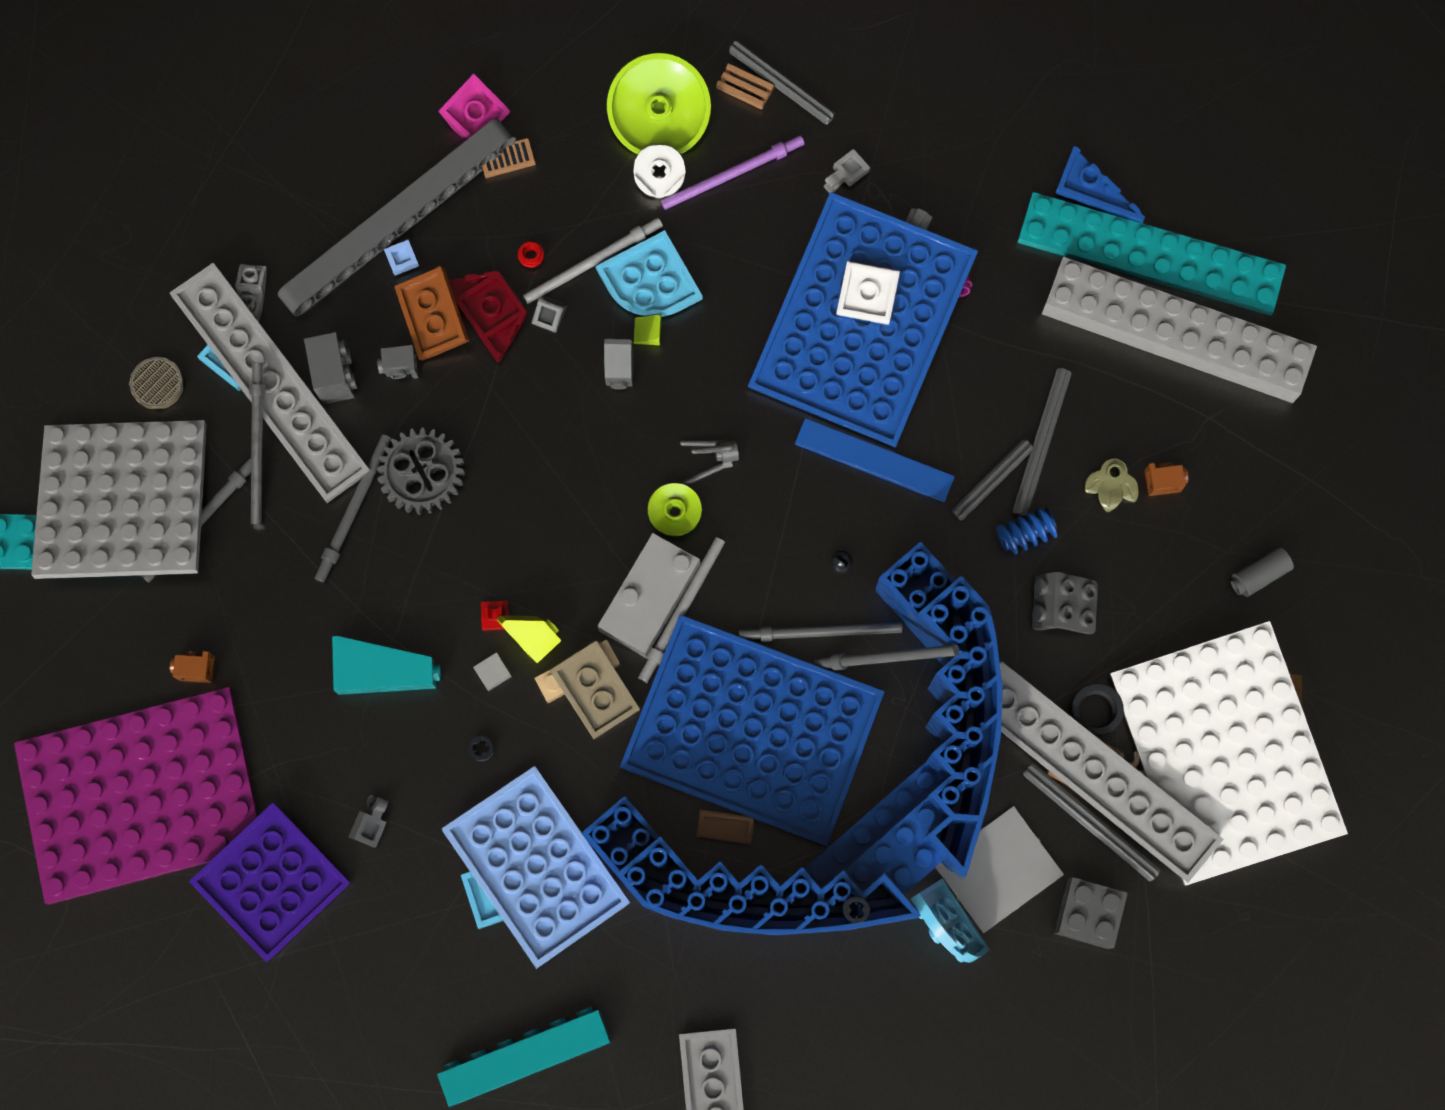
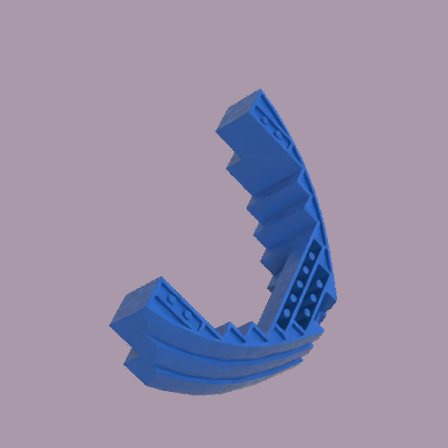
M920 542L879 577L875 591L926 647L955 644L959 647L958 656L936 658L944 667L935 674L928 687V690L942 704V707L933 714L926 728L941 746L930 755L921 767L806 868H801L783 885L779 886L762 865L738 883L721 862L697 880L625 796L581 834L643 907L671 918L723 931L787 935L846 931L919 918L921 916L920 913L904 896L910 889L940 863L961 878L967 875L988 806L1001 739L1003 685L996 632L989 606L962 576L955 580ZM849 896H861L869 904L870 912L865 921L852 923L843 914V903ZM852 902L849 905L851 908L849 915L854 917L856 913L857 916H860L863 913L861 910L863 903L858 902L856 905Z

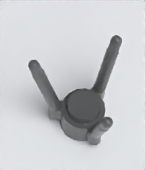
M736 440L680 441L682 446H713L695 448L691 450V453L715 452L716 460L722 461L721 464L682 481L681 484L688 485L722 469L733 467L732 461L739 460Z

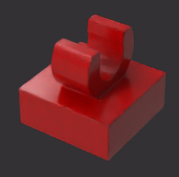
M508 601L481 602L483 631L505 630L496 618L500 615L510 616Z

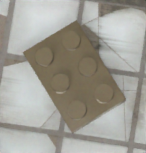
M596 639L549 669L593 739L640 710Z

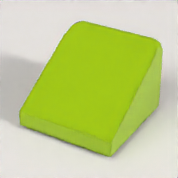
M661 315L635 318L634 344L660 345Z

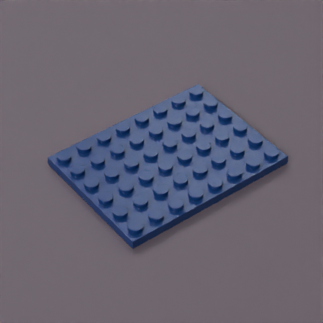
M830 192L748 388L896 448L978 251ZM847 261L900 271L889 325L837 315Z
M679 615L620 768L827 847L884 691Z

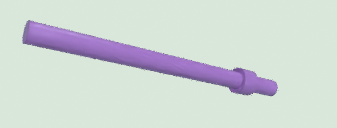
M799 135L785 143L778 142L772 145L770 150L661 200V205L666 210L775 158L779 160L787 156L788 152L803 146V138Z

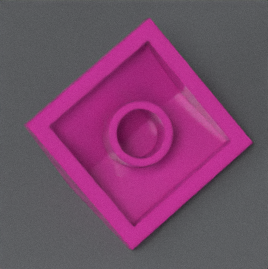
M472 74L438 112L458 135L468 140L492 120L499 119L502 121L510 113V110L475 74Z

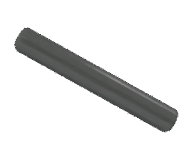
M1023 439L953 508V515L960 521L964 520L1031 453L1034 448L1032 444Z

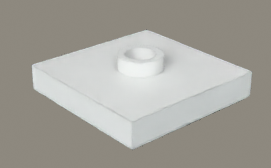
M847 261L837 315L889 325L900 271Z

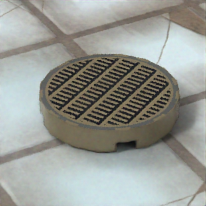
M153 357L145 359L136 366L131 374L129 385L132 395L139 404L148 409H164L177 402L182 395L184 378L174 362L167 358Z

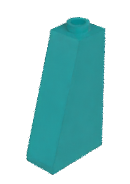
M332 636L333 687L338 695L436 689V681L441 680L440 665H436L432 657L340 636Z

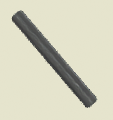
M736 40L730 46V54L766 81L773 84L821 122L828 125L833 120L835 115L833 110L743 43Z

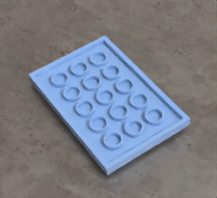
M535 766L442 828L443 833L536 969L630 903Z

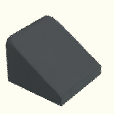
M546 296L539 298L532 324L557 332L567 304Z

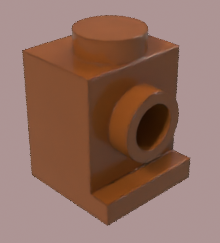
M1169 462L1159 464L1155 468V463H1151L1144 470L1149 496L1178 493L1188 483V472L1186 467L1183 468L1182 465L1174 466L1173 463Z
M185 651L184 655H175V657L171 658L170 672L179 681L212 683L215 656L206 651H203L202 657L199 652Z

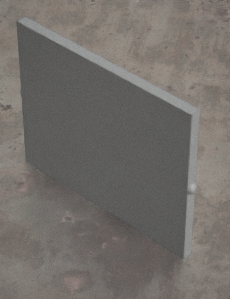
M1014 806L980 830L971 863L964 878L948 870L942 863L935 867L955 894L957 901L963 905L982 933L988 931L1064 875L1041 844V840L1035 836Z

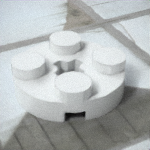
M665 145L649 146L637 156L634 164V177L638 187L645 194L659 199L668 197L676 193L684 182L686 174L684 161L681 155L672 147ZM655 165L658 167L664 165L666 167L664 171L665 177L658 176L655 178L653 176L655 173L653 167Z

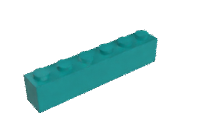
M592 1007L577 1012V1019L567 1022L564 1017L549 1023L551 1027L549 1030L540 1033L539 1028L524 1033V1040L513 1043V1040L509 1039L496 1044L498 1050L489 1054L484 1049L469 1055L471 1061L461 1065L459 1060L443 1065L444 1071L437 1075L448 1107L612 1043L600 1010L593 1012Z

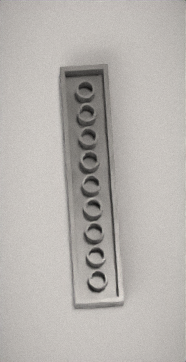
M1066 257L1062 258L1042 314L1291 403L1301 395L1317 348L1316 345Z

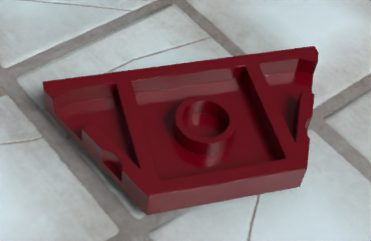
M498 271L485 272L482 275L469 274L465 275V278L449 279L457 306L498 363L503 358L528 316L527 311Z

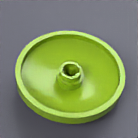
M653 53L632 60L616 75L608 93L607 114L611 128L620 142L637 155L645 148L653 145L670 146L681 155L690 150L701 139L710 119L711 101L704 79L691 64L674 55Z

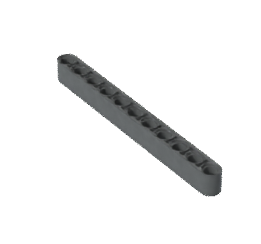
M494 119L286 283L279 290L278 297L294 316L305 313L483 171L482 166L489 160L493 161L504 153L502 150L507 146H513L516 138L499 119Z

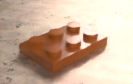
M440 266L394 286L419 360L424 361L469 342L445 268Z

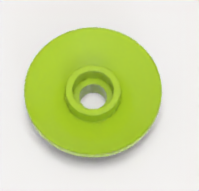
M679 483L664 485L657 489L649 500V519L652 525L665 535L681 536L687 534L696 527L701 518L702 507L700 499L694 490L686 485ZM678 508L680 514L672 516L670 514L671 509Z

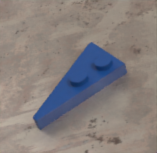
M1074 146L1055 194L1118 217L1143 223L1145 216L1141 214L1140 209L1134 203L1130 204L1120 194L1121 190L1107 176L1102 175L1094 163L1090 164L1080 154L1081 150Z

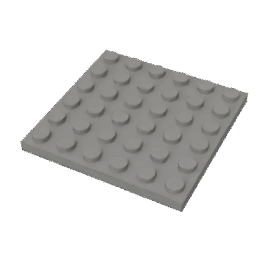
M205 420L45 425L31 573L34 579L198 573L207 430Z

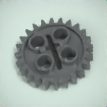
M412 428L410 429L409 437H406L401 432V441L398 442L393 438L391 439L394 446L392 449L384 447L385 452L388 454L387 457L379 456V460L384 464V466L377 467L378 472L384 474L377 478L379 483L385 484L381 488L382 492L389 493L387 499L390 502L396 500L395 505L398 509L405 504L407 513H410L413 507H415L418 515H421L422 509L426 507L429 514H431L432 506L434 505L442 510L441 502L443 500L449 504L452 503L449 498L450 493L458 496L459 493L455 489V485L463 486L462 480L458 478V476L465 475V471L458 468L464 465L463 459L457 458L461 454L460 450L453 449L455 446L453 440L446 442L447 437L444 433L437 438L435 429H432L430 434L427 435L425 429L421 428L420 434L416 435ZM425 449L434 450L429 458H422V451ZM410 451H414L433 487L432 491H428L409 455ZM400 462H410L406 470H397ZM443 471L446 473L443 480H433L436 472ZM413 484L422 485L421 490L415 494L409 493V488Z

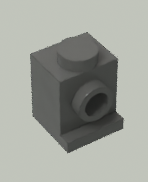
M413 345L381 349V358H377L379 374L385 373L387 377L393 379L405 378L406 374H411L413 379L419 378L417 354Z

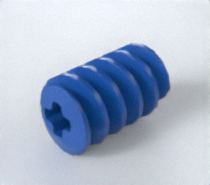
M1045 507V511L1042 508L1036 509L1035 515L1032 512L1026 513L1025 519L1018 516L1015 523L1009 520L1006 522L1005 527L1001 524L996 526L997 536L1002 548L1006 553L1010 549L1015 555L1018 554V545L1025 551L1028 550V541L1035 547L1038 546L1037 537H1040L1044 542L1048 541L1047 533H1050L1053 538L1058 537L1055 520L1047 507Z

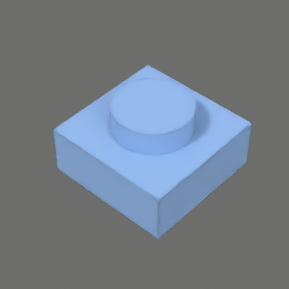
M409 240L384 249L395 276L419 266Z

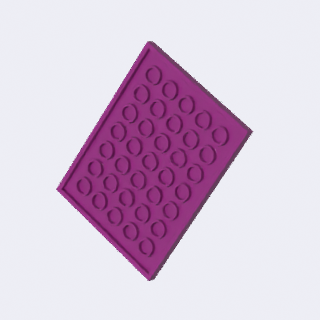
M229 687L14 743L44 902L47 905L209 863L259 816L232 689Z

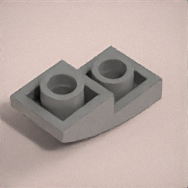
M240 264L235 284L237 295L255 319L260 322L267 268L266 266Z

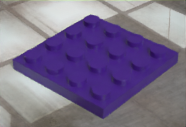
M274 802L189 881L266 962L277 954L351 883Z

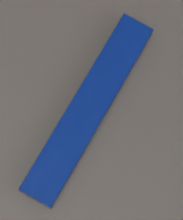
M806 418L795 442L797 446L941 502H945L955 477Z

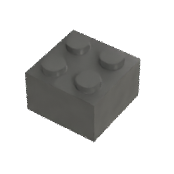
M336 332L304 339L313 390L322 403L325 405L355 398L353 389H357V382L354 373H351L349 364H353L350 349L346 347L345 341L340 340Z
M1074 877L1068 879L1054 934L1106 949L1115 948L1128 893Z

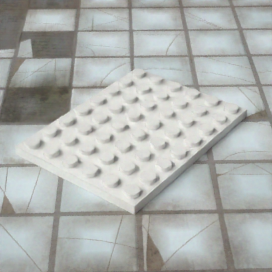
M1270 621L1110 674L1115 690L1120 695L1124 705L1123 712L1146 777L1224 839L1189 883L1182 879L1185 886L1348 834Z

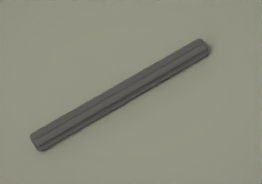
M1058 368L1054 376L1033 443L1034 448L1030 453L1012 510L1016 516L1025 517L1033 501L1072 375L1071 371L1065 368Z
M1030 764L1023 775L1148 881H1152L1158 876L1160 869L1040 768L1035 764Z

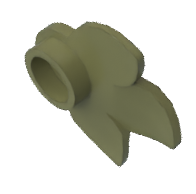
M1112 458L1106 460L1100 470L1088 476L1085 483V492L1098 493L1100 504L1106 512L1115 509L1122 501V498L1131 502H1136L1138 498L1137 481L1128 474L1126 464L1120 459ZM1112 467H1117L1119 470V474L1116 477L1110 475Z

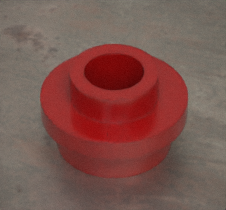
M526 242L519 248L518 258L522 265L533 268L542 263L544 251L538 243ZM533 252L536 256L533 259H529L527 254Z

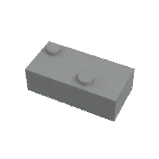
M652 533L598 624L599 632L646 658L700 567V559Z

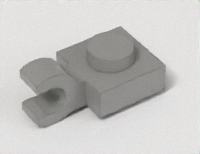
M853 149L834 163L833 169L836 172L825 179L826 184L824 188L829 193H833L844 181L850 187L869 173L870 167Z

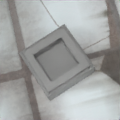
M497 653L473 667L488 691L512 677Z

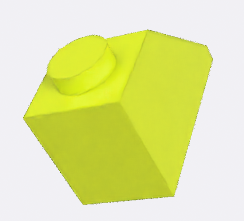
M503 615L496 618L536 663L561 642L560 638L556 635L559 630L549 619L544 622L538 616Z

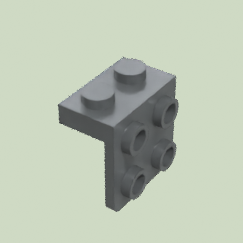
M1060 572L1035 576L1032 629L1042 631L1061 628L1084 634H1093L1096 630L1097 582Z

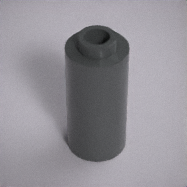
M1278 546L1234 573L1231 585L1238 595L1249 597L1293 570V562L1288 553Z

